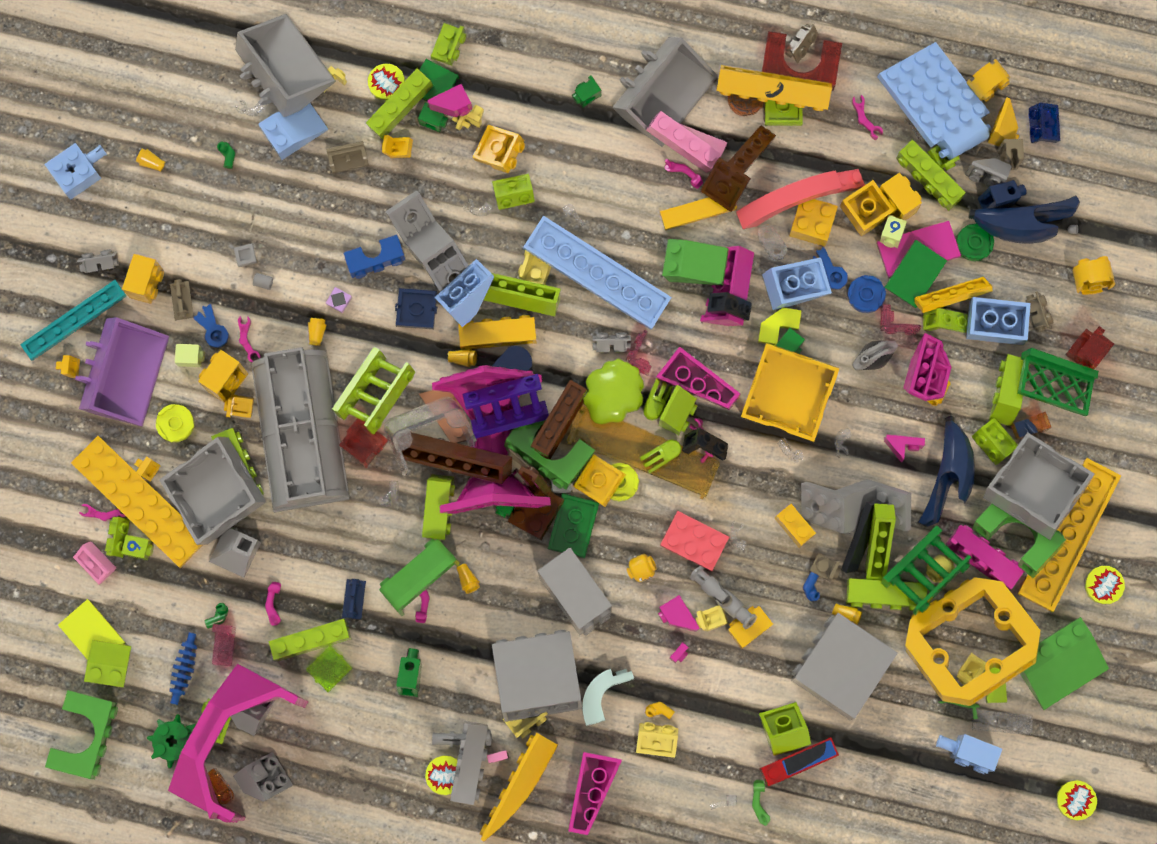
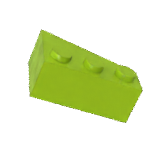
M1008 354L1005 361L1001 360L998 370L1001 373L996 380L995 387L997 389L992 399L993 405L989 421L995 418L1000 424L1011 426L1018 415L1023 400V395L1017 394L1023 365L1021 357Z
M431 474L427 480L422 530L423 538L445 540L447 535H450L452 524L449 523V516H452V514L440 513V505L451 503L452 497L455 495V476Z

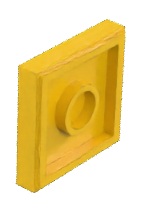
M593 454L573 487L606 507L626 474Z

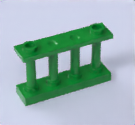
M937 525L883 577L881 582L886 588L891 584L893 586L896 585L917 605L913 611L915 616L919 612H925L930 606L929 602L959 572L963 574L971 566L969 564L972 558L970 555L962 560L941 541L942 538L940 536L943 530ZM931 545L933 547L936 546L957 567L948 573L928 554L927 549ZM918 558L920 560L923 559L943 580L935 586L914 567L915 564L913 562ZM904 571L906 573L909 572L930 591L923 600L901 580L900 575Z

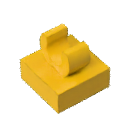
M63 355L62 362L57 361L55 369L61 370L62 375L75 378L79 374L80 359L70 355Z
M147 456L144 461L138 458L134 464L138 467L136 473L151 482L161 467Z

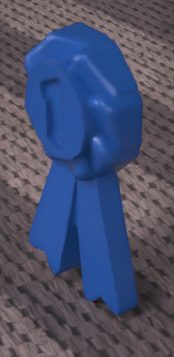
M822 247L821 250L816 251V254L822 259L830 288L841 289L847 283V272L842 267L833 266L825 247Z
M212 305L202 306L206 318L201 312H198L197 316L193 318L206 329L205 340L211 347L221 348L227 344L229 333L224 326L216 324Z

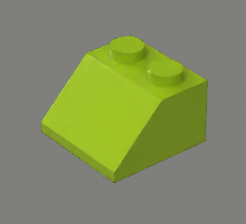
M676 385L660 417L658 426L678 436L681 431L685 433L690 423L687 419L690 414L694 415L698 407L695 404L697 398Z
M92 640L84 682L124 688L132 646Z
M797 702L759 713L768 744L774 756L811 745L808 727Z

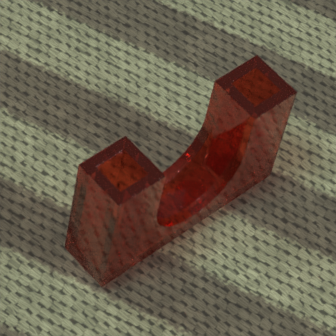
M768 31L761 72L832 83V91H834L842 43L824 40L817 67L809 72H797L792 70L784 59L787 34Z

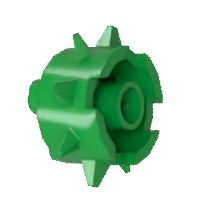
M179 714L170 722L158 719V727L154 734L147 736V740L152 742L154 749L151 758L160 757L167 760L169 769L172 768L175 761H178L182 749L196 724L187 726L181 723ZM174 737L177 740V744H174L172 747L170 740Z

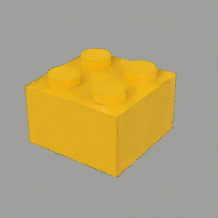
M899 172L880 186V190L895 209L893 217L906 221L917 213L922 204V198L917 191L912 190L906 176H902Z
M874 180L843 199L840 204V208L861 237L886 221L889 215L893 216L895 209Z
M816 199L799 204L789 236L825 247L838 206Z
M133 254L122 290L131 299L152 304L153 299L155 300L158 294V283L162 281L164 276L163 268L156 259Z

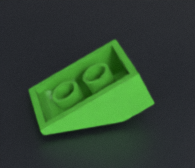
M668 239L662 276L669 282L723 285L729 249L689 240Z

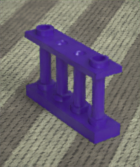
M538 374L462 394L466 410L472 408L475 419L470 420L475 439L544 421L548 418L549 413L545 400L539 402L537 391L542 390ZM529 393L532 404L521 407L518 396ZM510 398L513 409L502 412L499 401ZM491 403L494 414L483 417L480 406Z

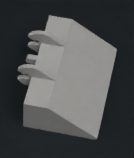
M287 14L237 33L235 50L245 63L240 69L243 73L239 76L241 79L255 77L256 80L251 82L253 87L261 85L264 89L259 94L261 99L258 103L260 105H267L273 102L283 117L299 112L336 82Z
M668 37L656 54L649 50L641 52L648 64L644 69L639 65L636 66L635 70L639 75L634 81L621 77L620 82L627 90L613 106V109L625 121L661 147L664 146V143L646 131L655 115L662 111L681 124L718 77L683 38Z

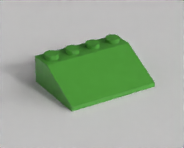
M1080 617L1040 641L1036 663L1020 673L1042 709L1045 710L1107 671L1109 667L1092 633Z

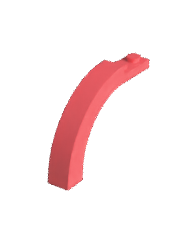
M859 169L836 173V170L799 180L772 191L744 206L736 213L743 229L757 227L769 218L801 203L831 194L858 190L865 186Z

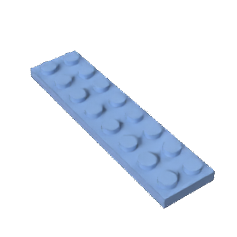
M545 216L541 218L523 246V249L650 330L672 298Z

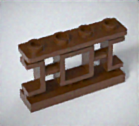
M572 380L568 382L531 444V448L542 457L551 460L584 404L583 399L587 392L586 388Z

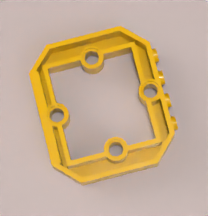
M974 577L971 580L963 581L956 590L948 591L944 598L939 601L931 602L925 612H919L916 616L912 615L905 648L909 657L942 701L971 706L1036 663L1041 630L1002 581ZM985 596L995 609V626L1002 631L1010 629L1023 647L1003 660L998 658L989 659L985 664L984 673L960 687L948 671L949 656L947 652L941 648L933 650L923 636L945 621L955 620L960 611ZM947 606L953 608L950 612H946L943 609ZM1007 616L1009 619L1007 621H1001L999 617ZM936 658H942L944 662L941 664H937L934 662V660ZM996 667L1000 669V672L994 674L990 672V669Z

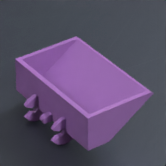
M117 317L107 318L99 343L86 341V346L97 351L94 361L90 359L85 361V364L92 366L89 377H75V380L86 384L79 409L143 427L169 336Z

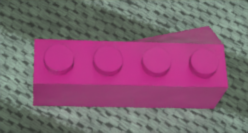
M741 246L726 247L729 251L723 285H712V288H714L713 293L728 292L747 300L754 252ZM707 299V302H706V305H705V306H707V309H708L709 299ZM707 310L700 319L701 322L724 326H743L744 320L728 313L711 314Z
M959 525L945 545L963 560L970 555L972 557L969 562L970 565L991 580L1002 581L1009 591L1012 590L1024 573L1018 566L1019 563L1006 558V554L1002 550L992 548L989 545L990 542L985 538H978L973 534L974 531L970 527Z
M583 752L568 829L569 832L589 834L622 759Z

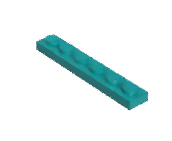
M114 280L20 345L30 360L33 361L127 297L118 282Z

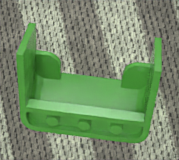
M431 539L425 544V549L391 579L387 577L380 583L381 588L379 591L401 616L404 615L402 610L453 565L456 567L460 566L459 561L439 539Z

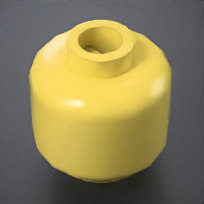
M938 554L933 558L948 573L955 568L954 563L945 555ZM927 564L926 574L929 579L935 583H940L943 578Z

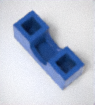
M394 235L379 240L381 252L375 258L366 257L361 247L344 252L343 254L351 277H356V279L363 278L367 275L366 273L372 271L376 273L383 271L384 267L402 264V261L406 259L398 236Z

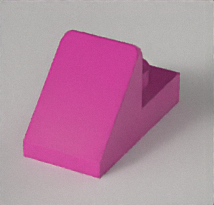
M886 435L884 437L885 444L901 462L905 457V447L909 451H919V449L925 446V438Z

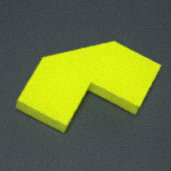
M782 308L763 321L760 325L758 343L776 345L780 328L799 330L801 310Z

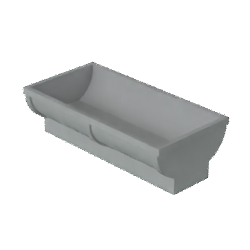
M303 347L265 353L263 358L251 363L273 512L350 500L336 413L332 410L335 400L327 351L304 350Z

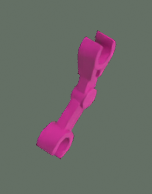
M861 95V103L858 104L855 102L854 96L852 105L857 112L858 123L870 132L872 139L877 140L878 136L873 131H879L882 135L883 129L880 126H874L866 118L864 113L865 98Z
M240 316L238 318L240 329L239 343L248 353V360L252 363V355L256 354L259 359L261 355L253 350L247 339L251 326L250 318L247 316L248 322L241 324L242 317Z
M82 504L83 507H88V513L83 514L79 512L83 517H94L102 521L112 519V517H126L124 514H121L119 509L110 512H99L88 504Z

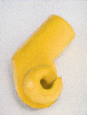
M662 702L649 704L645 710V714L648 717L662 714L671 719L675 713L674 710Z

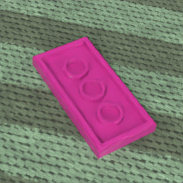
M949 221L903 234L898 248L887 247L880 241L876 243L888 278L892 276L914 240L919 241L947 261L961 256Z

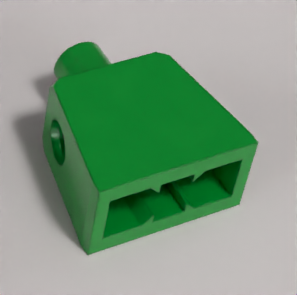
M408 648L407 656L401 657L396 685L399 695L418 697L422 671L421 659H418V649Z

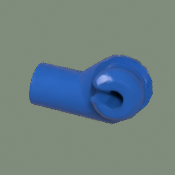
M810 572L806 579L803 590L808 600L817 601L820 598V593L817 592L815 583L819 576L813 572Z

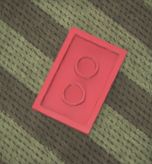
M677 511L660 546L712 572L729 536Z

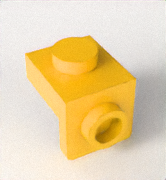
M384 135L382 153L390 158H410L413 139L410 137L393 138L389 135Z
M231 395L224 403V411H227L226 417L234 415L251 418L254 398Z

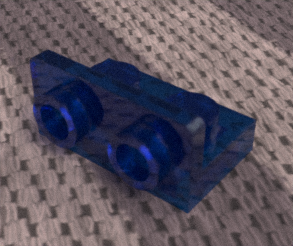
M1040 102L1029 107L1031 143L1035 144L1039 141L1057 143L1061 141L1058 105Z

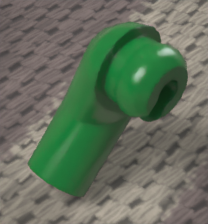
M221 141L218 143L217 149L225 157L223 167L233 169L235 150L229 143Z
M224 603L216 605L214 617L204 620L207 629L225 622L228 615V607Z

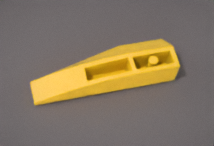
M538 733L535 736H530L526 743V746H528L526 753L520 754L516 762L519 766L516 772L512 771L508 779L510 783L507 789L503 788L498 798L501 800L498 807H493L489 814V817H491L489 824H484L479 833L482 835L480 840L484 842L498 831L526 801L542 777L558 744Z

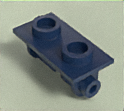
M347 579L342 618L362 620L366 581Z

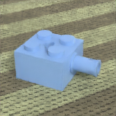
M74 143L44 165L71 200L102 179L94 169L93 163L107 155L101 145H98V147L86 154Z
M966 734L958 735L956 741L939 735L936 747L952 752L950 758L955 759L954 763L964 767L973 766V770L981 774L995 771L1002 752V748Z

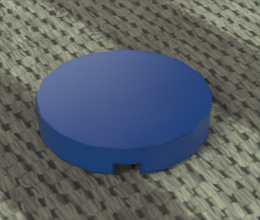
M863 275L852 281L848 288L847 297L855 310L861 313H871L882 306L885 301L886 291L879 279L874 276Z

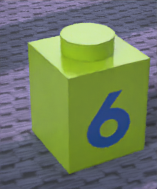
M126 535L121 554L148 560L149 556H152L154 545H152V541L149 539Z

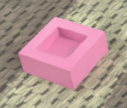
M507 751L487 755L489 764L509 759Z

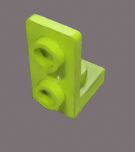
M937 308L923 314V330L932 331L942 328L966 333L968 315Z

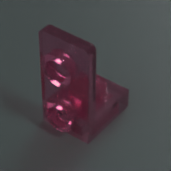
M883 304L881 308L880 331H885L886 334L904 332L906 335H915L916 332L920 331L921 325L891 323L894 321V311H891V305Z
M644 330L642 334L639 333L634 342L637 345L634 351L630 350L626 360L632 366L638 368L640 373L649 376L652 366L649 365L650 362L643 358L636 359L648 334V331Z
M213 624L212 632L215 633L212 664L232 666L236 627Z

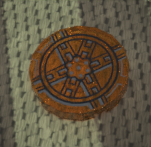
M737 94L727 96L730 109L740 116L756 114L761 110L764 103L758 101L755 97L744 99L738 97Z

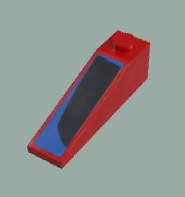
M830 737L759 768L768 787L835 758L839 754Z

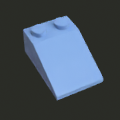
M311 103L299 112L283 117L280 112H276L258 124L281 160L328 131L327 126Z
M821 257L773 267L762 274L773 310L790 307L832 293Z
M476 259L446 286L435 299L463 327L477 314L494 276Z

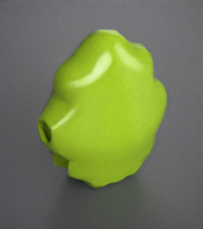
M621 359L605 362L601 369H596L589 374L586 380L588 392L583 400L584 405L589 411L590 418L595 423H619L625 419L627 413L639 410L643 402L641 391L644 388V381L640 376L638 368Z

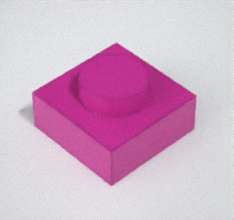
M682 642L669 659L674 663L677 661L682 662L688 655L686 650L689 647Z

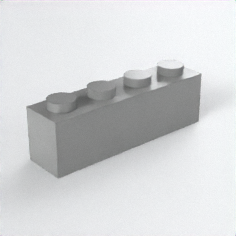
M470 721L464 722L450 801L474 805V800H479L480 789L477 788L478 781H482L484 769H480L481 762L486 761L487 749H484L485 741L489 742L491 734L487 724Z

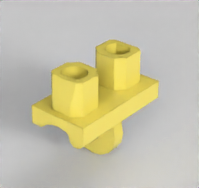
M475 105L467 115L453 117L452 121L457 123L456 129L461 130L463 126L469 129L471 124L480 128L484 109Z

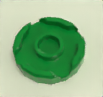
M977 223L969 224L962 228L956 239L961 256L970 261H981L987 258L995 244L994 236L979 227Z

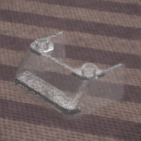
M440 398L392 417L385 422L384 433L403 476L407 475L408 466L401 451L411 446L412 436L410 432L446 418L448 425L452 428L461 427L469 446L475 447L477 440L468 419L453 398Z

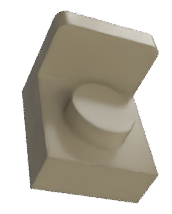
M817 554L809 572H813L830 582L833 578L837 579L841 568L838 567L840 562L832 561Z

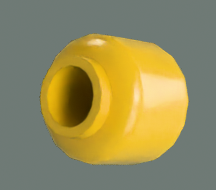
M641 554L629 561L627 573L631 579L634 578L637 582H643L655 575L657 567L651 556L648 557L646 554Z

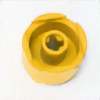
M997 59L993 60V65L989 62L973 75L975 79L972 82L970 80L967 81V85L980 101L988 102L995 96L994 93L998 89L1002 91L1010 84V75Z
M1102 256L1095 260L1081 259L1078 261V265L1072 269L1077 293L1081 291L1082 295L1098 294L1103 292L1102 288L1108 286L1109 290L1115 286L1111 262L1107 256Z

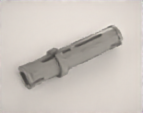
M450 731V733H433L432 745H450V747L460 745L462 734H456L454 731ZM490 734L489 742L485 741L484 746L491 747L492 734Z

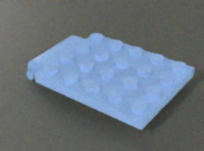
M936 42L882 71L877 76L928 145L933 147L937 144L940 147L939 156L941 158L947 156L951 160L990 137L989 131H991V126L989 124L985 125L982 121V118L990 113L989 110L967 85L966 80Z

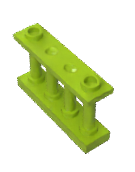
M373 347L332 408L336 415L343 420L350 414L366 422L364 426L373 435L381 427L382 422L416 373L407 362L402 369L386 362L384 354L375 347ZM380 368L397 375L392 384L375 377ZM370 383L386 390L381 400L364 392ZM359 399L376 406L370 416L354 408Z

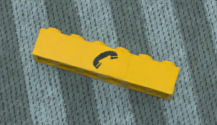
M721 65L717 91L726 96L737 94L738 97L744 99L755 97L758 101L762 102L773 100L776 104L780 105L790 103L798 108L808 106L812 107L813 110L823 111L824 109L828 110L832 83Z

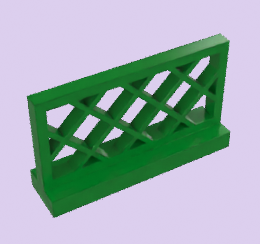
M1034 348L1022 352L1021 360H1023L1017 394L1082 416H1088L1094 380L1098 378L1099 371ZM1029 364L1035 366L1038 371L1036 374L1031 375L1028 369ZM1050 370L1055 378L1049 381L1044 371ZM1038 374L1041 376L1043 382L1045 383L1040 387H1038L1036 381L1033 378ZM1067 376L1072 384L1066 387L1060 377ZM1028 380L1034 388L1032 392L1024 390L1025 383ZM1055 380L1062 389L1057 393L1050 384ZM1078 382L1087 383L1085 392L1081 391L1077 384ZM1046 386L1052 396L1049 398L1044 397L1040 389ZM1072 386L1078 394L1074 399L1067 390ZM1063 392L1069 402L1062 403L1057 395ZM1078 398L1084 404L1083 410L1079 409L1074 402Z

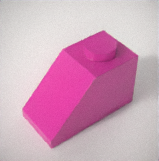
M462 84L427 100L430 110L452 117L465 116L472 110L471 101Z
M680 595L659 607L660 612L658 615L663 623L667 622L669 626L694 632L700 629Z

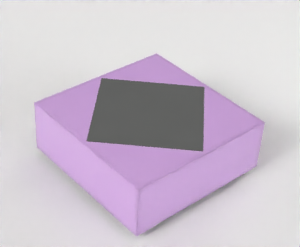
M335 287L326 301V305L343 313L352 296Z

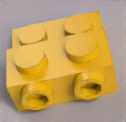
M488 125L472 158L475 161L490 165L493 169L509 173L511 169L516 167L518 153H522L525 148L524 139L517 133Z

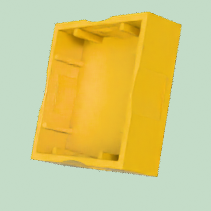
M766 343L741 417L766 426L783 429L787 433L814 442L840 368Z

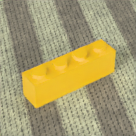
M530 315L519 316V319L502 317L498 321L482 319L481 322L476 323L471 320L463 327L458 324L461 350L537 344L535 319L530 317Z

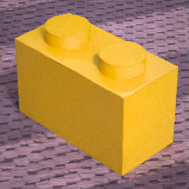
M792 504L788 505L774 518L798 548L816 534Z
M752 606L748 609L751 614L757 616L755 623L750 628L744 629L743 624L738 619L728 624L731 627L727 630L741 649L773 625L760 606L756 608Z

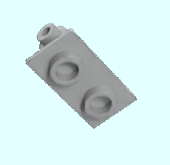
M111 249L100 251L99 255L85 253L77 260V262H82L80 271L85 273L98 271L97 264L99 263L102 270L119 266L118 258L114 259L117 251L112 252Z
M601 332L593 336V341H596V343H593V350H596V352H610V345H614V352H627V350H631V343H627V341H631V335H627V333L619 332L615 333V335H608V333Z

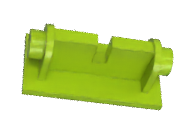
M112 517V521L110 520L108 534L114 536L113 538H107L105 548L107 556L124 557L121 553L125 536L129 531L130 520L121 517Z

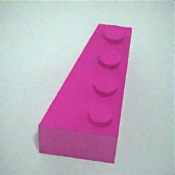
M681 347L676 350L656 376L660 381H664L674 387L678 385L688 393L727 410H730L741 396V393Z

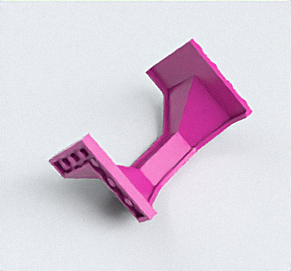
M484 365L466 370L465 372L455 373L451 376L441 377L440 381L432 383V390L452 393L469 418L473 420L475 419L473 409L466 410L462 394L534 374L533 371ZM538 374L539 379H540V383H541V382H542V378H541V375ZM510 398L499 401L502 412L513 409ZM491 403L480 406L483 417L494 414ZM510 430L475 439L473 433V447L507 455L508 451L504 444L506 438L510 435ZM515 470L503 484L470 477L457 501L440 505V513L457 514L493 505L539 508L549 506L551 503L550 497L534 496L526 485L523 486L514 478V475L517 473Z
M237 664L208 702L182 749L168 791L208 812L209 819H220L226 823L244 821L246 817L218 803L204 764L208 754L230 716L279 698H283L303 708L306 707L309 701Z

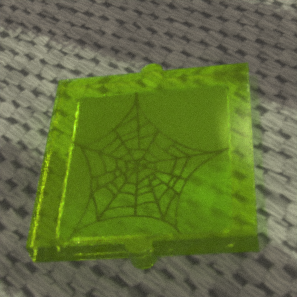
M329 646L306 671L315 679V683H319L329 693L353 668L343 659V655H339Z

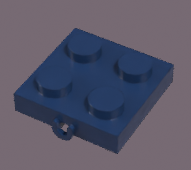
M399 288L398 303L395 304V311H397L396 327L434 330L435 314H437L438 306H436L437 300L435 299L437 291Z

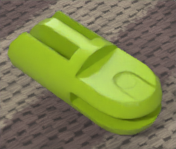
M656 378L643 409L644 416L648 420H656L661 416L673 388V385H669L662 399L667 383L663 381L656 396H654L660 383L658 378Z
M668 440L641 456L640 460L643 461L658 452V455L644 463V466L648 467L660 459L663 460L647 470L650 474L676 458L681 453V445L676 440Z

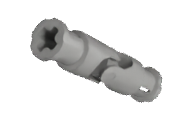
M699 566L691 573L690 579L696 581L707 595L716 598V603L732 618L738 619L743 624L744 629L750 628L755 623L757 616L751 614L745 608V605L730 591L723 589L715 577L709 576L704 571V567ZM730 596H731V597H732V603H731V605H729L728 607L723 606L722 604H725V603H728V602H729Z

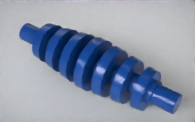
M188 633L187 641L181 644L185 649H179L178 651L183 656L182 658L176 657L175 661L181 662V664H173L172 667L178 669L179 672H172L171 676L177 677L176 681L171 680L170 684L175 685L174 689H169V692H172L171 704L178 705L180 696L186 693V691H182V688H188L189 684L184 683V680H191L192 678L187 676L186 672L194 673V669L188 668L189 664L195 665V661L190 660V657H196V653L192 652V649L197 650V645L194 643L196 634Z

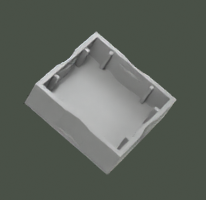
M1027 432L1013 451L1009 462L1000 469L989 484L983 498L1051 540L1089 486L1094 473L1072 459L1060 455L1051 446Z
M229 437L215 438L200 449L190 460L180 464L160 479L162 486L172 503L178 508L184 524L197 545H208L266 503Z

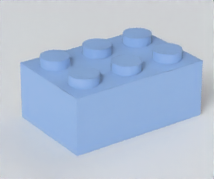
M973 297L969 302L966 339L1024 345L1028 341L1031 303Z

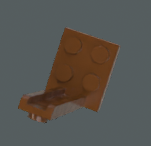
M761 125L728 162L720 157L718 158L700 192L732 212L751 180L745 172L773 142L776 135Z
M521 466L518 474L529 485L528 488L533 495L550 497L551 505L539 508L515 507L507 522L542 541L564 500L551 491L552 487L547 484L548 482L543 479V476L536 469L530 466L526 469Z

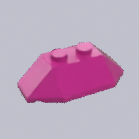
M926 333L923 335L911 358L903 387L907 393L924 401L944 397L952 368L948 356L943 349L942 341Z

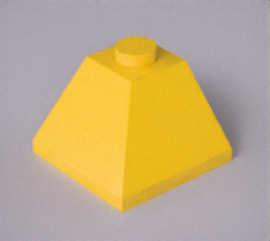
M1006 97L998 112L988 143L998 147L1004 139L1019 138V135L1016 134L1018 124L1011 99Z

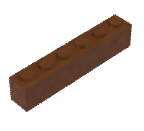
M408 431L396 441V458L499 484H503L512 474L511 456Z

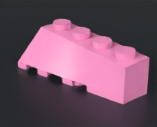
M662 111L655 115L646 129L647 132L705 173L712 170L715 162L722 156L727 142L677 123Z

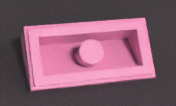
M92 542L83 544L73 557L99 585L116 569L111 561Z

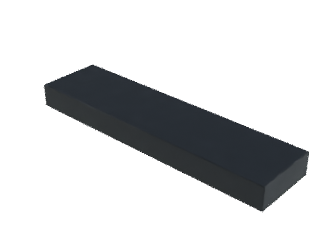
M879 500L866 502L841 568L843 572L858 571L869 542L874 504H883V502Z

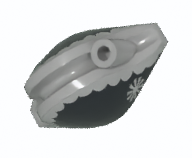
M878 340L866 344L853 362V368L855 370H876L884 367L898 348L896 341Z

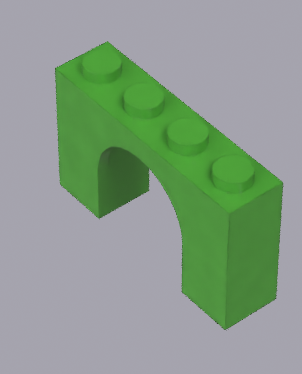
M546 420L514 428L506 438L504 444L506 450L509 451L511 449L514 453H518L522 460L528 465L533 466L541 476L552 480L553 484L559 489H568L595 452L592 447L579 439L565 457L558 460L546 459L531 448L534 438Z
M991 504L975 521L973 530L986 540H989L1000 527L1007 523L1025 524ZM1028 527L1033 533L1035 544L1021 558L1018 566L1032 578L1063 547L1066 539L1060 531L1057 530L1051 540Z
M67 690L62 710L78 713L90 719L95 730L94 740L85 751L75 754L50 748L45 768L95 780V777L99 775L101 765H99L101 757H104L106 753V739L112 733V726L110 725L112 718L115 719L118 712L117 703Z

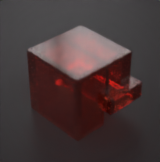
M1098 326L1093 333L1086 328L1065 355L1077 364L1095 369L1115 343L1103 335L1105 330L1102 327Z
M357 418L346 431L348 434L339 446L345 453L367 468L389 440L378 431L374 435L371 434L364 426L366 422Z

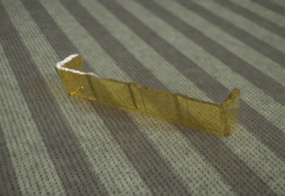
M582 406L579 409L567 438V444L577 443L580 439L592 447L595 452L648 473L647 470L663 460L660 459L645 467L644 463L658 455V452L643 461L640 460V457L668 441V439L649 433L624 421L597 424L590 418L586 406ZM681 445V453L676 458L650 473V475L701 495L700 499H704V497H707L720 463L709 456L702 463L700 459L703 458L704 454L697 451L686 454L682 451L683 446Z

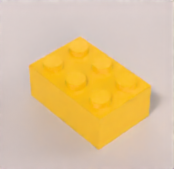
M220 349L218 353L216 352L211 357V364L208 368H204L201 371L198 382L208 393L225 403V400H228L238 390L247 377L248 372L239 361Z

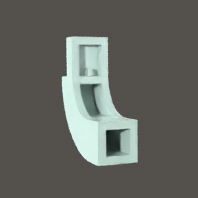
M611 669L593 679L587 687L583 698L582 708L586 726L605 721L601 707L603 694L614 685L634 680L632 671L628 672L627 669L617 671L616 676H613Z

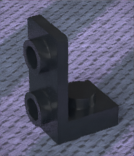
M728 292L710 293L707 312L711 314L728 313L744 321H749L752 303Z
M699 427L684 436L682 451L690 454L701 448L723 461L727 457L728 443Z

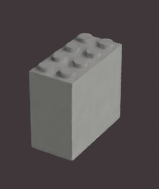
M568 548L537 570L540 581L579 635H588L594 630L595 624L598 622L603 624L610 619L612 605L571 548Z
M837 613L835 616H829L823 625L826 629L824 632L820 631L813 640L814 647L807 649L802 657L804 662L802 665L798 664L791 673L794 676L791 681L848 720H853L898 653Z
M558 630L550 635L539 633L531 638L520 636L513 641L502 639L492 644L501 709L505 722L538 717L545 712L548 713L547 715L582 709L570 631Z

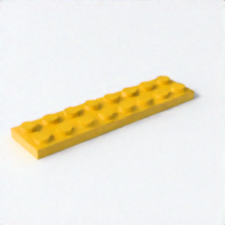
M99 436L71 462L80 473L179 568L203 546L195 543L183 522L181 514Z
M1089 458L1084 460L1082 466L1093 472L1094 476L1089 486L1058 528V531L1066 539L1063 547L1034 578L1027 574L1017 593L1050 612H1054L1121 478V475Z

